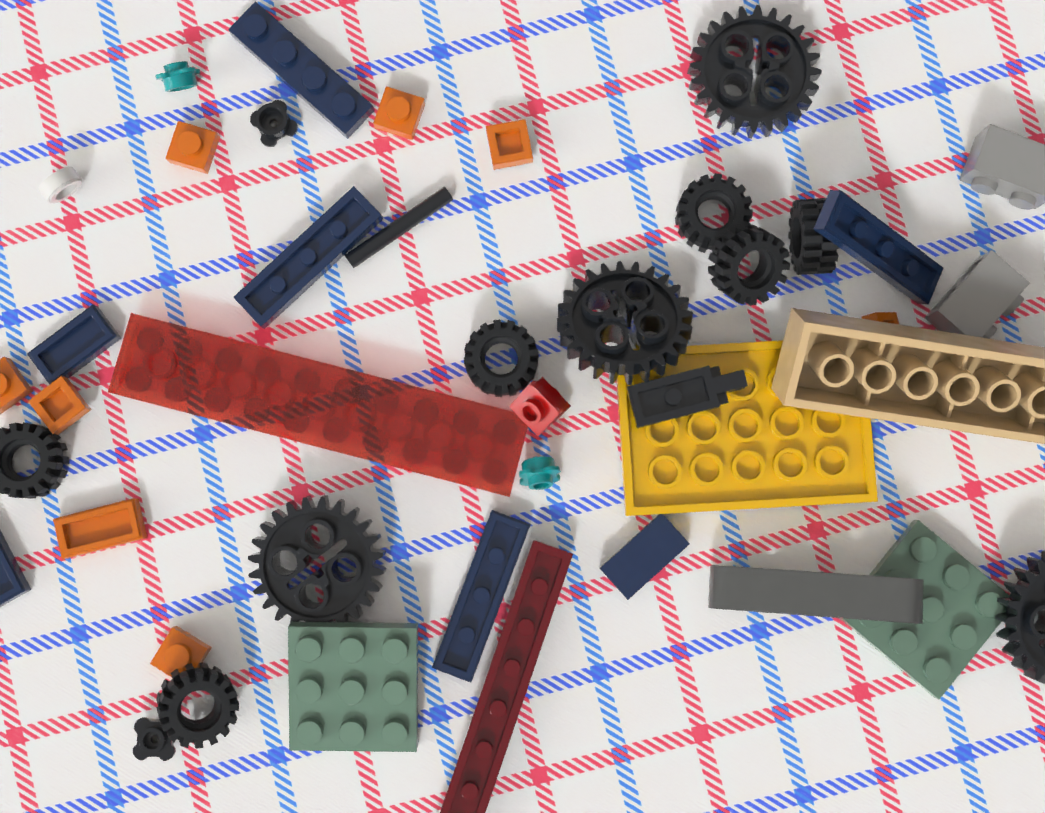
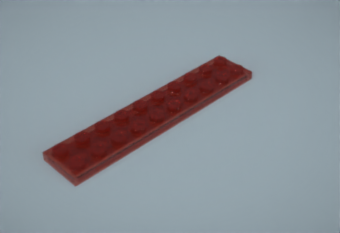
M134 313L130 314L108 389V393L506 497L511 495L528 426L513 411Z

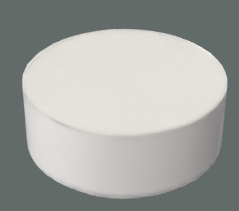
M67 166L48 176L40 184L38 190L48 203H59L70 197L80 188L82 178L72 166Z

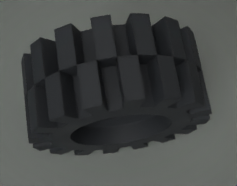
M715 173L713 178H709L707 174L701 176L698 182L692 181L688 188L684 190L676 207L675 224L679 225V235L681 238L685 236L688 239L686 244L691 248L695 244L699 246L698 251L705 253L709 249L712 250V253H718L719 249L713 245L716 240L723 243L726 241V238L723 236L724 232L730 230L736 234L735 226L743 225L747 227L748 224H751L749 223L753 217V209H749L752 203L751 197H745L744 192L746 188L742 184L736 187L733 184L736 179L730 176L726 181L721 179L722 174ZM707 200L722 202L729 213L728 222L720 228L705 226L698 216L699 206Z
M826 198L800 199L792 203L788 239H790L789 253H792L791 263L794 264L793 270L797 275L832 273L836 268L835 262H838L839 255L837 249L839 247L814 230Z
M748 224L747 227L737 225L735 226L736 234L727 230L723 233L726 241L723 243L716 240L713 245L719 251L717 254L711 252L709 254L708 260L715 263V265L708 266V273L713 276L710 280L719 291L740 304L757 305V299L764 303L769 300L767 292L776 295L780 291L775 286L777 282L780 281L785 284L788 278L782 274V270H790V263L784 260V258L790 256L789 251L783 247L785 243L772 233ZM757 250L759 252L757 268L747 278L740 279L738 276L740 262L749 252Z
M500 319L493 320L494 323L489 325L484 323L477 332L473 331L470 335V340L466 343L464 349V365L471 382L480 388L482 392L493 394L495 397H502L503 395H509L510 397L516 395V392L520 390L523 391L530 381H533L538 367V349L536 348L533 336H530L527 333V329L522 325L519 327L510 320L507 323L501 322ZM507 344L516 351L518 361L511 372L496 374L487 367L485 356L493 345Z
M31 423L9 424V429L1 427L0 493L8 494V497L33 499L36 496L44 497L50 494L49 489H57L61 485L57 481L58 478H65L68 472L62 470L63 464H69V457L63 456V451L68 450L65 443L58 441L61 437L52 434L47 427ZM24 445L33 446L40 455V465L37 471L28 477L18 475L12 465L14 453Z
M192 663L184 665L186 671L180 673L178 669L174 670L171 673L172 679L170 681L165 679L161 684L162 693L158 692L156 699L160 724L163 731L167 732L168 738L173 742L178 739L182 747L188 748L191 742L194 743L196 749L203 748V741L209 740L212 746L218 743L216 736L221 733L226 737L230 732L228 728L229 723L235 725L237 721L235 711H239L237 693L226 674L223 675L218 667L214 666L213 669H210L207 663H200L199 668H194ZM199 690L210 693L214 697V706L206 717L192 720L181 713L182 701L188 694Z

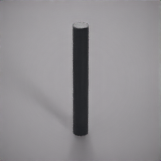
M445 186L344 256L353 268L357 267L453 201L451 194Z

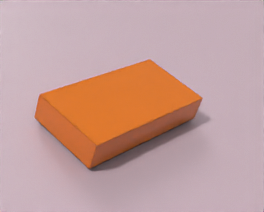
M132 498L53 519L62 559H69L147 539L139 498Z

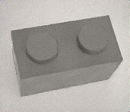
M990 124L975 137L960 181L970 184L971 189L985 195L996 194L1007 198L1009 203L1017 208L1026 210L1036 209L1045 203V144Z
M990 250L972 263L924 318L939 331L990 339L997 331L993 324L1002 314L1007 317L1020 306L1024 300L1020 294L1030 282L993 250Z

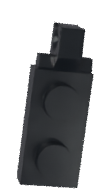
M708 365L650 380L646 383L631 385L626 390L638 429L719 408L720 405L729 403L726 393L745 389L748 384L744 370L721 375L719 366L710 368Z

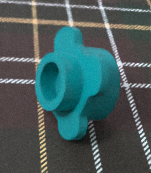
M187 61L164 65L165 73L155 75L156 80H161L164 83L166 92H175L198 86L195 75L201 72L200 69L189 67Z
M533 457L523 461L521 464L522 470L519 472V477L521 478L519 482L522 486H529V489H547L552 487L553 483L560 480V467L555 466V461L551 457Z

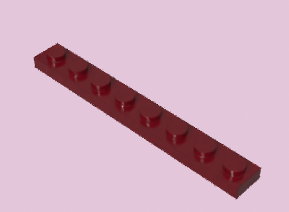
M533 540L440 813L486 812L573 553Z

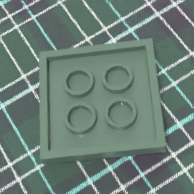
M913 520L869 575L924 580L923 624L839 619L932 697L940 700L1002 622L996 620L995 615L1006 612V606L997 602V599L1000 597L1009 598L1010 595L922 522Z
M291 622L288 626L289 751L417 752L418 623Z

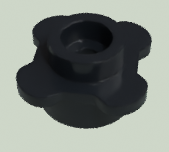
M274 100L272 103L261 106L258 111H254L250 116L252 126L258 128L261 133L260 140L266 147H274L278 140L285 136L292 137L298 130L297 123L291 120L287 114V105L281 100ZM273 120H276L278 122L277 126L272 127L270 125V123Z
M142 717L135 722L134 731L137 733V744L133 748L135 758L142 761L148 757H159L161 760L167 761L175 755V742L168 738L166 731H163L159 719L151 721L147 717ZM152 735L158 737L157 743L152 742Z

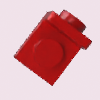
M541 377L538 381H532L527 385L509 407L539 436L558 420L571 405L560 395L556 388L551 386L544 377Z

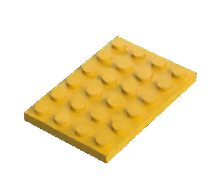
M783 340L687 346L686 353L679 354L676 366L666 363L665 375L660 376L653 369L650 370L649 381L709 365L710 368L719 366L721 375L744 370L748 386L745 389L726 393L729 403L720 405L719 408L637 429L626 390L631 385L626 383L624 375H618L616 385L625 516L878 502L871 418L784 406L771 389ZM639 374L633 375L632 385L644 382Z

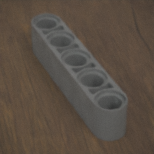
M711 565L708 608L923 624L924 580Z

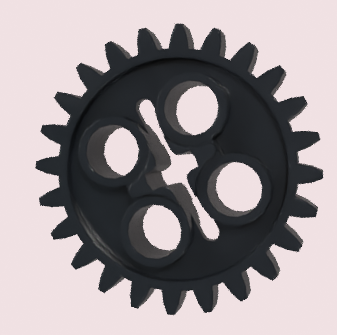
M756 5L753 14L750 16L747 15L743 6H739L736 19L727 11L723 12L721 25L713 20L710 21L707 28L709 34L702 32L699 34L697 44L700 47H693L690 58L696 62L690 63L687 74L696 77L691 80L689 90H701L696 96L695 105L707 103L708 108L704 117L709 118L717 114L720 118L716 128L720 129L729 122L732 124L731 132L734 136L738 133L740 127H746L748 138L753 137L757 128L761 129L765 137H769L773 124L779 131H785L788 126V119L794 123L798 122L802 116L800 109L807 111L813 102L808 96H815L819 90V86L813 81L818 80L822 70L811 66L817 63L820 53H808L815 40L813 38L801 40L800 35L805 26L800 25L792 30L789 27L792 18L790 14L782 21L776 20L777 8L774 7L767 17L762 16L760 5ZM753 38L758 40L755 74L760 75L754 86L755 106H752L749 102L753 80V70L749 68L754 57ZM726 47H738L743 52V56L735 57L730 55ZM766 49H778L782 53L783 58H772ZM729 84L736 85L740 88L742 95L731 96L725 91L724 86ZM765 87H776L781 92L782 98L775 99L770 97L766 93Z
M618 261L614 271H610L603 263L601 264L599 275L587 269L585 272V282L574 278L573 290H564L563 303L558 304L557 332H560V346L567 347V358L569 360L579 357L578 369L580 371L585 370L589 366L594 367V379L599 378L603 372L609 373L610 384L615 383L618 375H624L626 383L632 385L633 375L639 374L645 383L649 382L650 370L652 369L660 376L665 375L666 363L676 366L679 354L686 353L688 340L691 339L693 312L688 311L689 298L680 297L681 286L678 284L668 287V274L658 279L655 278V267L653 266L647 269L645 273L639 272L638 262H634L631 270H625L623 263ZM612 294H615L620 302V313L622 316H618L619 305ZM599 309L603 310V312H595L592 310ZM627 327H631L630 339L637 350H633L631 347V344L629 342V331ZM652 331L656 332L657 334L650 335L645 332ZM613 342V343H617L618 345H617V346H609V345H606L605 343Z
M328 495L320 497L317 506H315L311 496H306L302 500V509L292 500L286 503L288 515L280 509L274 510L271 514L276 525L267 521L261 523L259 527L267 536H257L252 539V543L260 548L261 551L248 556V560L259 564V568L249 573L248 576L249 578L261 579L262 584L253 593H267L268 599L264 602L262 608L267 609L276 605L279 608L275 616L276 621H279L288 614L291 616L290 623L301 621L333 622V619L336 622H349L347 613L357 620L363 615L359 603L371 607L375 602L368 590L379 592L382 589L383 585L374 579V576L383 575L386 572V567L376 564V560L386 554V550L374 549L373 544L382 537L381 534L368 535L366 532L373 521L368 519L359 523L356 520L360 508L356 507L347 514L344 512V499H340L332 508L330 507ZM314 524L324 525L330 533L328 544L322 545L313 539L311 530ZM341 539L347 541V545L324 563L320 569L313 572L295 588L289 587V581L312 564L314 559L320 557ZM287 550L295 555L297 559L295 570H287L281 565V551ZM340 557H348L355 562L357 567L355 576L348 577L340 573L338 569ZM313 583L321 587L324 592L323 602L316 603L307 597V584Z
M1044 550L1041 552V560L1032 557L1026 558L1028 571L1020 568L1014 569V573L1018 578L1016 584L1004 582L1003 585L1011 594L1009 598L1000 597L997 599V602L1006 606V612L995 615L996 620L1002 621L1006 625L996 635L1009 641L1002 648V652L1014 657L1011 665L1023 670V675L1043 684H1045ZM1038 613L1037 621L1034 624L1035 616Z

